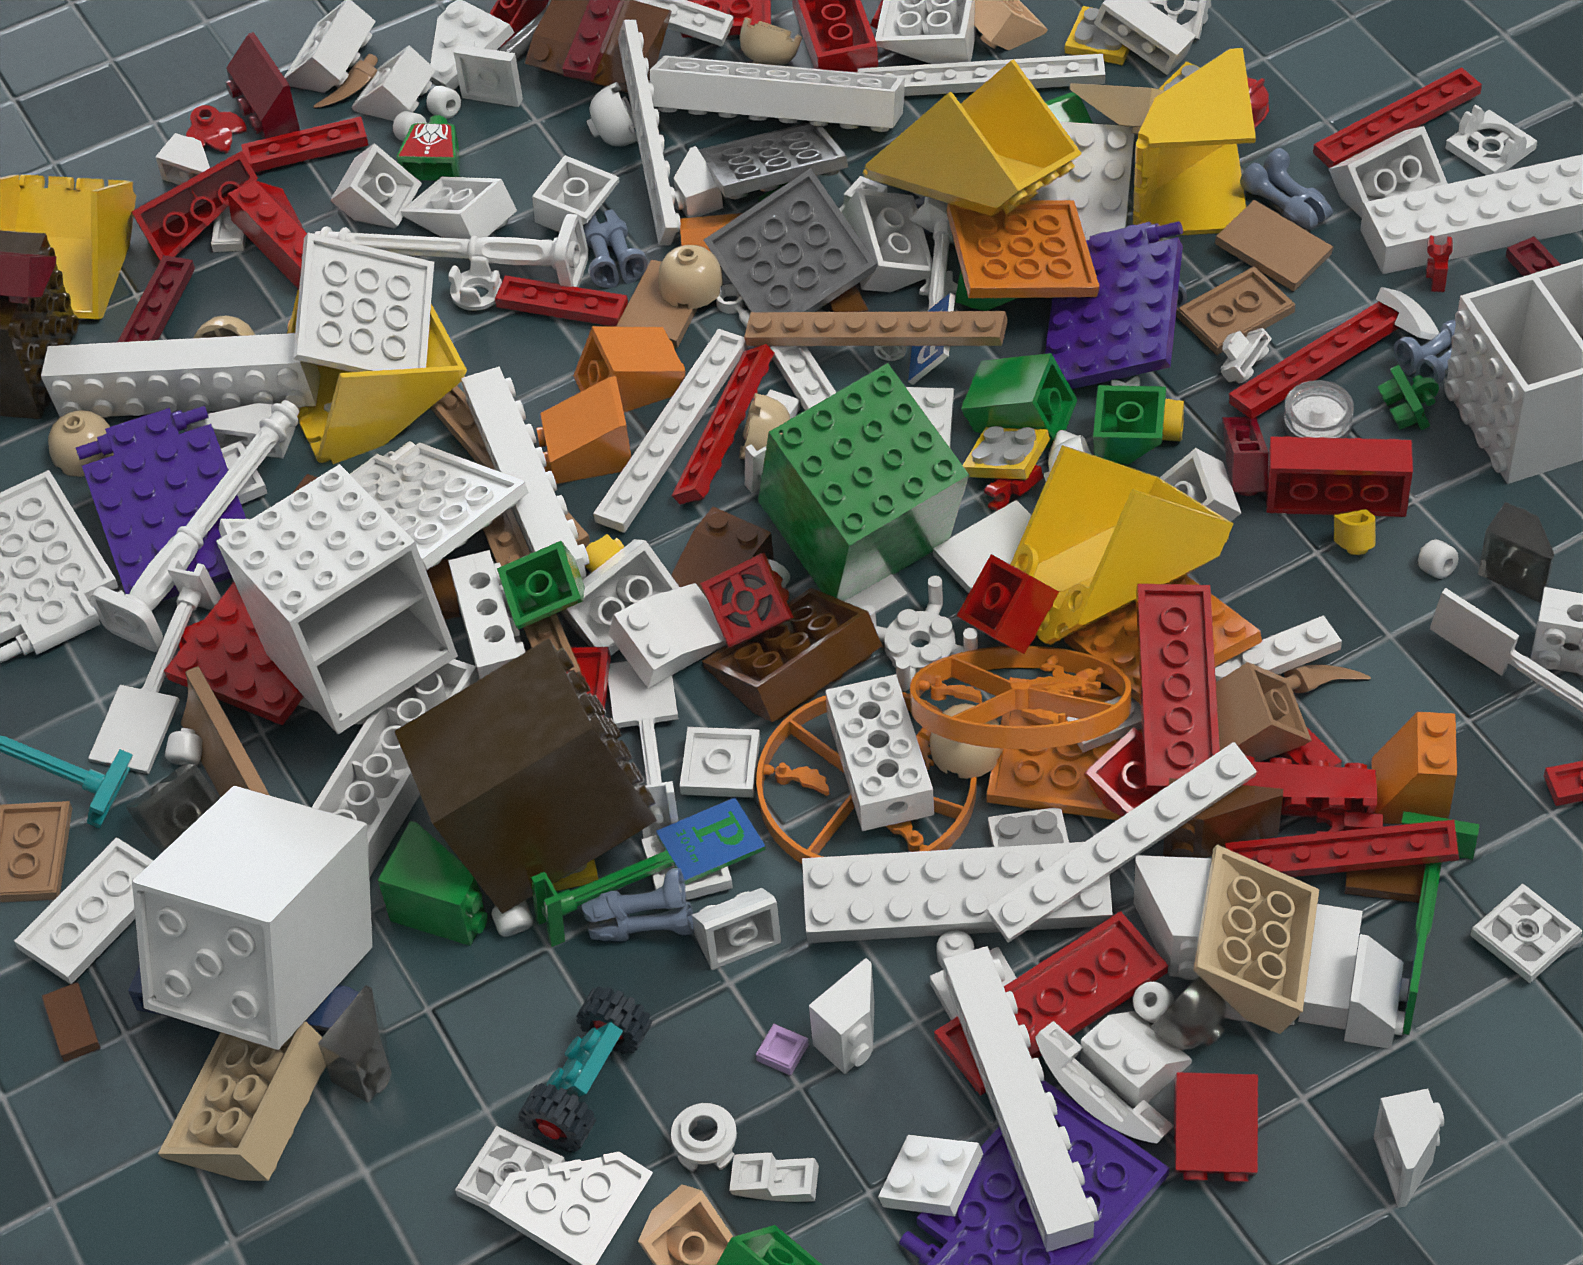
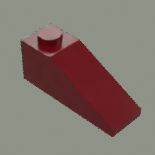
M1222 417L1227 471L1233 491L1245 496L1256 495L1258 492H1267L1269 452L1257 418Z

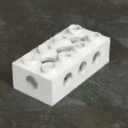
M490 550L448 560L479 680L525 653L523 642H521L520 637H516L520 636V633L515 626L511 611H507L510 608L503 586L499 585L501 580L497 568L501 567L500 562L493 564Z
M1548 587L1544 588L1530 658L1543 668L1583 675L1582 593Z
M897 675L825 690L827 717L862 831L934 815L933 787Z

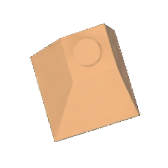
M975 0L974 26L983 34L981 40L994 49L999 46L1006 50H1011L1044 35L1048 30L1020 0Z
M680 1185L652 1209L638 1243L654 1265H716L733 1235L702 1190Z

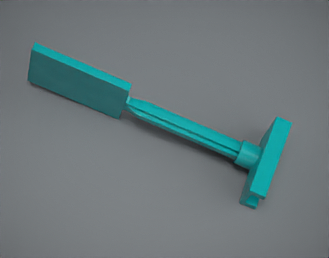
M0 736L1 753L81 785L83 790L95 794L89 807L87 824L99 829L101 828L130 772L128 765L132 760L133 754L119 749L104 775L92 769L87 771L13 739Z

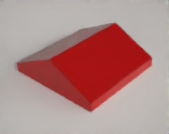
M1135 727L1084 773L1085 778L1104 806L1120 817H1123L1160 792L1145 791L1142 734Z

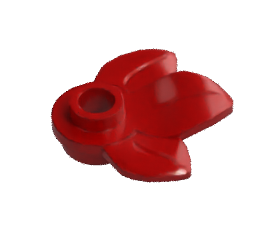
M201 105L191 112V127L188 129L186 137H193L201 141L203 147L207 144L218 151L229 153L232 145V134L244 133L247 131V127L242 118L237 114L219 112L213 106Z

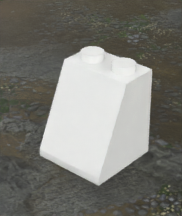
M1136 855L1133 903L1158 954L1168 964L1169 976L1181 977L1187 980L1201 978L1193 968L1212 859Z

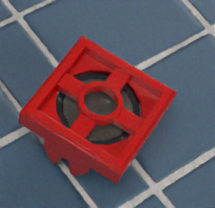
M761 553L700 583L729 648L735 647L794 618L787 604L789 592L782 587L783 579L776 571L772 570L765 553Z

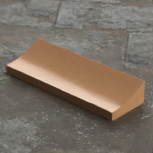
M199 666L186 671L188 698L181 725L183 728L194 730L195 734L201 737L202 755L200 760L220 797L233 786L269 795Z

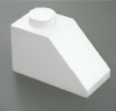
M177 133L171 137L155 157L161 178L178 185L210 168L201 141Z
M696 146L690 148L674 176V205L677 210L682 209L687 218L699 217L723 208L722 193L713 181L706 161Z

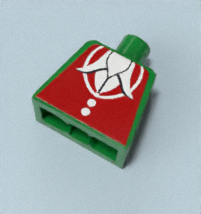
M440 115L432 116L429 123L412 124L397 154L398 164L417 180L437 181L441 177H460L459 143L455 126L448 124L447 119Z

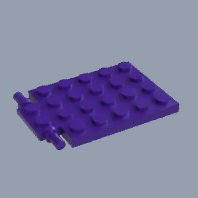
M1180 221L1161 226L1158 223L1151 224V222L1130 225L1125 228L1092 235L1089 240H1086L1100 287L1098 296L1080 298L1053 297L1045 354L1052 353L1071 389L1171 367L1183 245L1178 237L1162 240L1163 238L1183 234V227Z
M205 406L183 413L181 410L171 413L170 408L106 428L107 434L98 436L97 441L75 447L79 460L103 453V456L114 453L113 456L82 465L126 594L130 593L149 563L168 541L177 534L178 528L189 523L229 471L212 424L184 433H178L188 429L187 425L208 419L209 416ZM238 495L235 496L203 538L204 545L201 549H198L185 571L194 572L197 564H203L213 583L232 578L216 541L222 538L219 532L221 519H246ZM176 585L173 586L161 601L179 596L180 593Z
M1044 1080L1041 1081L1044 1092H1051L1056 1103L1057 1115L1054 1118L1058 1128L1064 1126L1070 1139L1071 1150H1068L1072 1163L1078 1161L1082 1169L1085 1185L1081 1187L1086 1198H1093L1098 1211L1099 1221L1094 1222L1093 1238L1052 1251H1046L999 1126L981 1146L982 1158L955 1216L921 1212L917 1217V1225L944 1245L943 1248L940 1249L934 1244L927 1245L910 1231L903 1234L899 1244L919 1258L918 1263L920 1265H1093L1169 1176L1170 1168L1121 1133L1094 1117L1078 1103Z

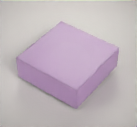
M773 1024L756 1053V1060L791 1076L809 1046L808 1038Z

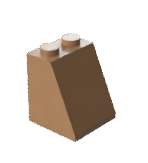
M1247 662L1216 682L1220 751L1235 742L1244 755L1254 757V762H1260L1312 741L1288 679Z

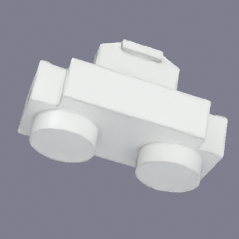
M1260 328L1247 334V337L1241 331L1229 334L1224 340L1222 350L1228 358L1220 369L1228 382L1236 380L1237 383H1243L1248 380L1254 373L1252 369L1254 363L1267 355L1269 352L1267 345L1272 338L1265 329Z

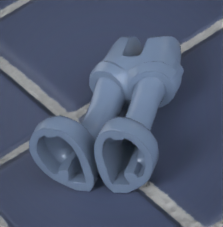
M1282 148L1273 150L1268 155L1263 167L1257 162L1249 165L1240 178L1241 187L1246 192L1264 197L1283 209V216L1295 222L1299 227L1310 230L1318 222H1323L1332 216V207L1315 188L1307 189L1289 176L1287 170L1290 164V157ZM1277 188H1279L1280 190L1284 191V192L1287 193L1289 196H1287V195H1285L1284 193L1280 192Z
M613 209L603 211L605 223L600 224L594 214L588 223L584 224L587 246L594 250L596 256L588 269L592 281L596 285L605 288L617 286L619 282L618 271L607 249V246H611L619 262L624 282L627 284L635 282L647 269L648 260L645 253L636 248L628 249L625 241L628 235V228L626 223L618 217Z
M1450 320L1445 322L1441 327V332L1424 345L1420 346L1412 337H1403L1396 341L1394 344V354L1403 372L1408 376L1415 373V376L1421 375L1423 378H1433L1439 385L1445 377V371L1448 369V359L1451 358V338L1455 332L1456 321ZM1446 348H1449V350L1439 358L1435 356L1438 353L1445 350Z
M673 868L667 871L662 887L654 891L635 895H621L618 891H608L582 904L584 917L587 921L591 922L588 925V931L592 940L625 941L629 939V934L649 930H670L680 935L694 933L693 909L689 901L686 902L685 881L680 868ZM670 909L669 911L657 914L630 916V913L645 910Z

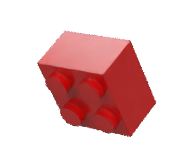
M991 554L960 608L957 617L996 640L1025 654L1047 613L1051 610L1059 591Z

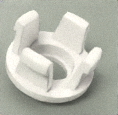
M472 256L470 270L460 273L457 266L451 268L448 276L449 282H451L450 294L453 302L460 308L473 311L482 310L496 303L495 297L502 281L499 271H491L487 258ZM483 287L489 292L485 296L480 297L477 289L474 288Z
M700 1103L686 1108L676 1117L671 1129V1139L676 1152L679 1154L677 1158L685 1168L694 1172L698 1164L714 1163L719 1170H722L734 1157L732 1148L736 1142L737 1130L735 1121L727 1110L715 1104ZM698 1120H712L714 1125L718 1127L717 1133L712 1139L697 1141L690 1136L689 1133L697 1126Z

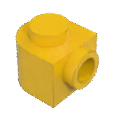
M1166 399L1162 440L1181 442L1184 426V401Z
M1366 509L1334 515V541L1350 554L1361 555L1367 553L1369 549L1376 545L1375 516Z
M606 534L586 547L590 563L584 566L592 573L625 546L619 539L613 540Z

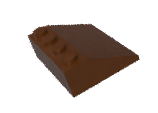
M551 0L533 34L525 64L545 72L566 77L563 74L562 67L589 0ZM625 0L593 81L573 77L567 78L602 88L617 82L621 88L617 92L629 95L618 36L624 20H636L638 32L643 34L644 45L642 52L643 57L648 59L649 71L647 77L650 83V69L658 61L672 11L635 0Z
M809 588L787 603L794 617L793 619L735 647L729 648L728 645H725L703 660L702 663L752 713L770 722H774L787 716L789 711L801 702L813 698L818 690L830 682L839 680L843 677L844 672L857 663L868 660L873 652L882 647V643L867 610L816 589Z

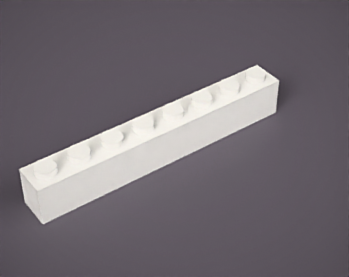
M500 367L461 378L466 402L495 470L525 481L529 491L528 494L518 500L517 504L512 507V510L530 553L562 541L574 556L582 580L585 579L586 571L584 565L590 563L584 544L577 545L576 539H579L575 523L573 519L566 520L565 515L568 514L564 498L562 495H555L554 491L557 490V485L552 471L545 472L544 467L547 464L541 447H534L536 437L531 424H524L523 420H526V415L521 401L515 402L513 397H516V392L511 378L505 379Z
M988 946L943 959L944 981L1046 1251H1052L1093 1238L1094 1222L1099 1221L1095 1202L1092 1197L1086 1198L1081 1186L1085 1185L1082 1169L1078 1161L1072 1163L1068 1150H1071V1144L1065 1127L1058 1128L1054 1118L1057 1115L1054 1097L1051 1092L1045 1093L1041 1084V1081H1044L1043 1070L1038 1058L1031 1059L1028 1048L1031 1047L1030 1037L1024 1024L1018 1025L1015 1014H1018L1017 1004L1011 991L1005 992L1002 982L1005 981V975L1000 960L998 958L992 959Z

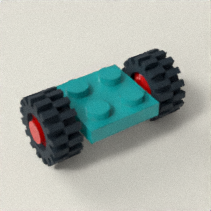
M598 986L590 991L576 1015V1022L581 1025L580 1029L588 1033L582 1038L577 1036L570 1043L565 1052V1056L568 1059L563 1068L559 1067L551 1075L546 1085L544 1083L535 1085L519 1111L518 1115L520 1116L518 1118L521 1122H524V1128L532 1130L531 1134L534 1137L540 1136L543 1138L542 1142L548 1145L550 1142L554 1148L560 1150L562 1147L567 1152L571 1150L576 1152L582 1147L596 1122V1118L593 1117V1111L587 1109L588 1105L585 1102H578V1098L587 1094L610 1052H616L619 1049L622 1054L634 1053L652 1024L650 1014L643 1012L645 1008L641 1004L636 1005L634 1003L635 999L631 996L626 998L623 996L624 993L619 990L614 993L610 987L603 989L601 986Z

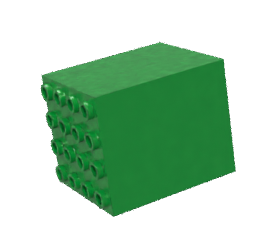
M887 363L768 432L758 502L820 590L825 594L846 601L889 575L896 574L931 553L933 548L950 539L969 473Z

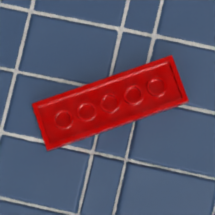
M1137 584L1136 587L1145 791L1163 790L1169 786V778H1181L1220 751L1210 585Z
M1120 911L1005 985V992L1011 991L1017 1004L1018 1014H1015L1018 1025L1024 1024L1027 1028L1031 1047L1028 1048L1031 1059L1042 1056L1035 1037L1051 1022L1054 1021L1067 1034L1072 1036L1132 997L1140 985L1146 982H1155L1167 974L1168 964ZM957 1016L934 1031V1039L977 1092L983 1095L986 1093V1089Z

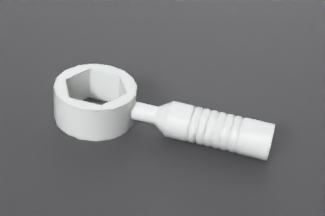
M733 284L723 285L720 287V294L716 298L718 309L727 314L738 312L739 320L747 328L750 311L743 309L745 306L744 300ZM726 296L738 297L736 301L724 302L723 300Z

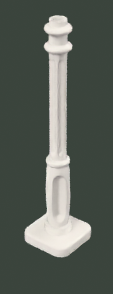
M567 214L565 216L559 235L553 241L512 237H479L477 235L472 236L470 239L364 234L351 233L347 227L342 228L340 232H333L328 226L323 227L321 231L315 232L316 235L402 255L465 258L470 261L472 256H481L487 258L488 263L552 266L557 271L560 285L569 287L580 286L588 261V246L579 214Z
M284 400L281 404L275 403L271 406L272 415L269 419L265 418L259 422L260 431L189 523L186 526L179 527L177 534L168 541L149 563L129 594L122 595L103 586L96 588L90 599L101 623L107 630L150 651L157 652L164 637L152 610L175 585L167 571L171 559H178L183 569H187L198 549H201L204 545L203 538L275 444L277 442H284L287 439L285 431L299 423L297 417L299 410L293 403Z

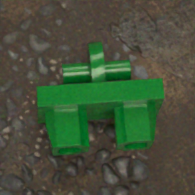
M1400 365L1391 368L1390 371L1393 378L1379 385L1378 389L1386 406L1404 398V403L1390 409L1398 428L1403 429L1415 423L1419 425L1421 430L1429 427L1430 423L1424 414L1421 403L1425 402L1427 406L1435 403L1434 397L1439 391L1438 383L1433 378H1423L1421 375H1417L1413 378L1414 384L1411 386Z

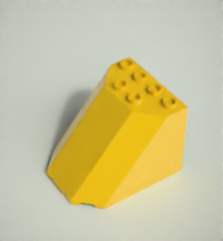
M1013 59L961 104L952 91L946 94L865 164V170L862 173L865 178L993 216L1002 210L1008 214L1020 204L1027 203L1038 194L1037 191L1040 188L1048 186L1058 177L1061 178L1074 169L1075 165L1072 162L1082 153Z
M1062 445L1010 564L1059 591L1051 610L1047 613L1036 633L1040 640L1051 645L1135 602L1137 584H1171L1219 557L1234 523L1157 476Z

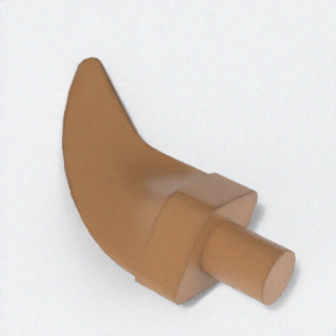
M368 54L364 61L359 60L352 67L347 79L340 88L316 103L313 107L317 108L335 103L362 88L377 73V69L374 67L378 62L377 57L373 54Z
M1303 665L1284 672V676L1288 679L1294 693L1309 692L1335 679H1371L1369 675L1330 665Z

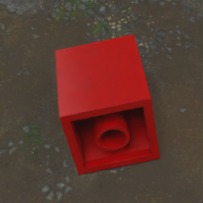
M1176 1072L1174 1077V1173H1183V1180L1208 1181V1174H1224V1181L1248 1182V1175H1256L1258 1173V1075Z

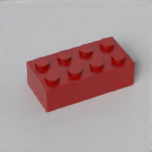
M792 0L793 9L814 69L858 73L859 68L878 67L877 43L861 0Z
M1270 436L1266 513L1339 515L1366 509L1374 516L1406 517L1413 475L1412 440Z

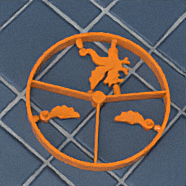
M1009 646L982 648L941 658L919 670L910 683V711L916 722L928 731L960 743L1000 749L1060 747L1100 737L1123 724L1131 712V682L1128 676L1112 663L1077 651L1029 646L1026 653L1023 654ZM1040 668L1043 671L1053 672L1052 677H1037L1036 679L1027 680V683H1014L986 670ZM1064 671H1065V672H1070V673H1075L1076 675L1073 676V675H1070V674H1066V673H1064ZM953 677L971 686H947L942 681ZM1102 682L1116 690L1122 698L1115 704L1075 697L1073 696V691H1081V695L1091 693V689L1098 691L1101 688ZM931 687V699L945 700L947 695H952L955 698L979 704L951 717L929 707L919 697L925 691L930 690ZM980 690L990 693L995 697L982 702ZM1016 709L1021 710V717L1034 720L1043 725L1003 726L985 723ZM1066 716L1078 718V720L1068 722L1066 721Z
M902 692L907 710L910 711V694ZM826 695L803 705L781 722L767 740L757 768L756 786L763 822L775 842L788 855L801 864L802 858L823 857L818 854L855 807L851 794L848 796L809 848L805 849L788 837L772 818L764 799L763 786L765 775H771L775 772L776 781L781 785H786L791 780L798 781L802 787L814 789L826 796L830 794L829 787L826 784V777L820 775L817 769H810L808 766L791 770L784 762H781L776 769L769 765L779 746L792 734L844 773L839 754L802 727L809 720L827 713ZM921 699V700H922L926 705H928L929 707L933 708V709L936 710V711H939V712L943 713V711H941V710H940L939 708H937L936 706H934V705H932L931 703H929V702H927V701ZM922 727L916 738L926 763V769L930 770V766H934V761L928 758V755L931 754L929 747L931 732ZM976 777L970 778V790L964 806L933 797L934 812L954 818L956 821L942 836L930 845H924L923 836L918 831H913L911 821L892 824L886 827L892 833L901 834L906 839L910 852L948 850L961 836L972 816L977 792Z

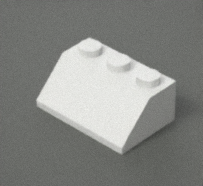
M352 0L343 1L315 25L284 76L289 86L325 93L334 85L337 88L340 87L349 75L346 72L347 68L352 67L361 55L358 52L359 48L364 47L371 39L372 34L370 30L376 21Z
M1424 126L1404 130L1329 168L1340 198L1361 218L1364 202L1448 184Z
M857 189L842 210V214L878 265L874 273L860 281L862 290L893 292L931 277L933 262L923 228L909 220L910 209L916 207L912 195Z
M634 539L583 579L585 586L583 602L562 610L560 613L572 629L590 647H609L610 653L613 655L619 650L608 634L613 615L643 598L680 587L646 540Z

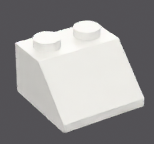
M409 45L377 69V73L365 86L351 108L355 112L394 121L401 112H413L417 108L419 102L416 99L418 96L424 95L431 87L432 82L429 80L436 69Z
M374 143L354 158L330 201L353 220L396 228L403 218L401 210L412 202L422 183Z
M565 155L532 196L535 222L560 232L567 214H579L582 224L588 223L619 183V177Z
M1197 448L1160 477L1165 482L1230 522L1241 514L1223 462Z
M763 888L752 892L740 893L734 899L718 905L706 906L698 913L692 914L695 936L711 970L781 943L777 901L772 894Z
M1360 934L1344 1041L1391 1049L1394 1034L1402 1035L1405 1012L1397 1010L1399 1001L1406 1002L1409 979L1402 978L1404 962L1368 935Z
M867 958L809 1005L813 1046L844 1074L854 1066L858 1067L864 1064L873 1051L874 991L872 964Z
M1135 1011L1108 1015L1081 1039V1046L1083 1048L1081 1049L1080 1063L1132 1108H1135L1143 1100L1148 1103L1174 1079L1176 1072H1182L1192 1063V1059Z
M1428 1089L1384 1097L1380 1100L1374 1140L1398 1208L1407 1206L1433 1163L1436 1146L1440 1145L1439 1130L1440 1127L1444 1126V1116L1438 1102L1433 1103Z

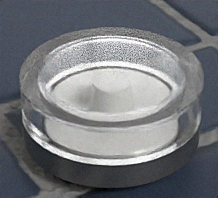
M1315 380L1301 383L1294 387L1286 397L1283 419L1284 429L1290 437L1347 438L1352 427L1353 400L1345 389L1332 382Z

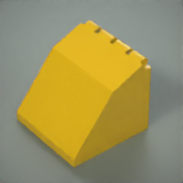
M1243 48L1227 50L1155 97L1136 141L1133 225L1151 222V224L1158 223L1161 226L1180 221L1183 227V234L1180 235L1218 234L1246 208L1244 189L1240 185L1242 175L1237 144L1255 143L1256 136Z
M19 175L1 177L0 231L46 233L50 247L54 248L55 256H57L56 264L58 270L62 271L66 293L70 294L74 315L78 318L86 319L103 318L130 246L133 225L131 211L135 209L136 202L133 182L108 180V186L104 187L103 179L77 178L75 187L77 190H74L75 182L72 177L48 176V188H44V176L21 175L20 179Z
M299 290L297 291L287 334L295 333ZM432 304L426 368L350 372L317 364L320 373V383L316 406L298 408L299 414L297 417L307 441L310 442L309 445L317 461L324 463L331 460L332 464H336L386 445L462 382L461 378L465 377L467 369ZM332 403L330 411H325L324 405Z

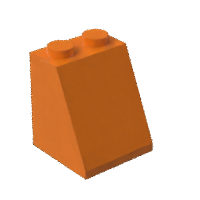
M592 326L573 376L581 392L609 377L616 376L625 413L673 397L680 383L683 382L686 371L663 327Z
M616 376L609 377L540 413L543 427L536 429L540 447L547 446V451L543 452L547 464L544 469L545 472L552 471L556 484L622 472L631 459L627 425Z
M1416 712L1372 757L1371 769L1376 770L1377 807L1374 814H1383V823L1401 824L1403 811L1449 819L1457 778L1455 714Z

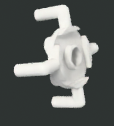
M932 576L928 579L929 602L926 610H903L888 628L876 626V614L873 605L866 604L862 607V609L869 612L880 641L885 642V652L891 659L892 665L896 668L901 691L909 690L912 678L928 664L953 654L978 649V633L976 629H965L963 632L964 646L956 645L952 622L948 618L939 615L943 605L942 579L939 576ZM918 639L929 642L924 647H915L911 643Z

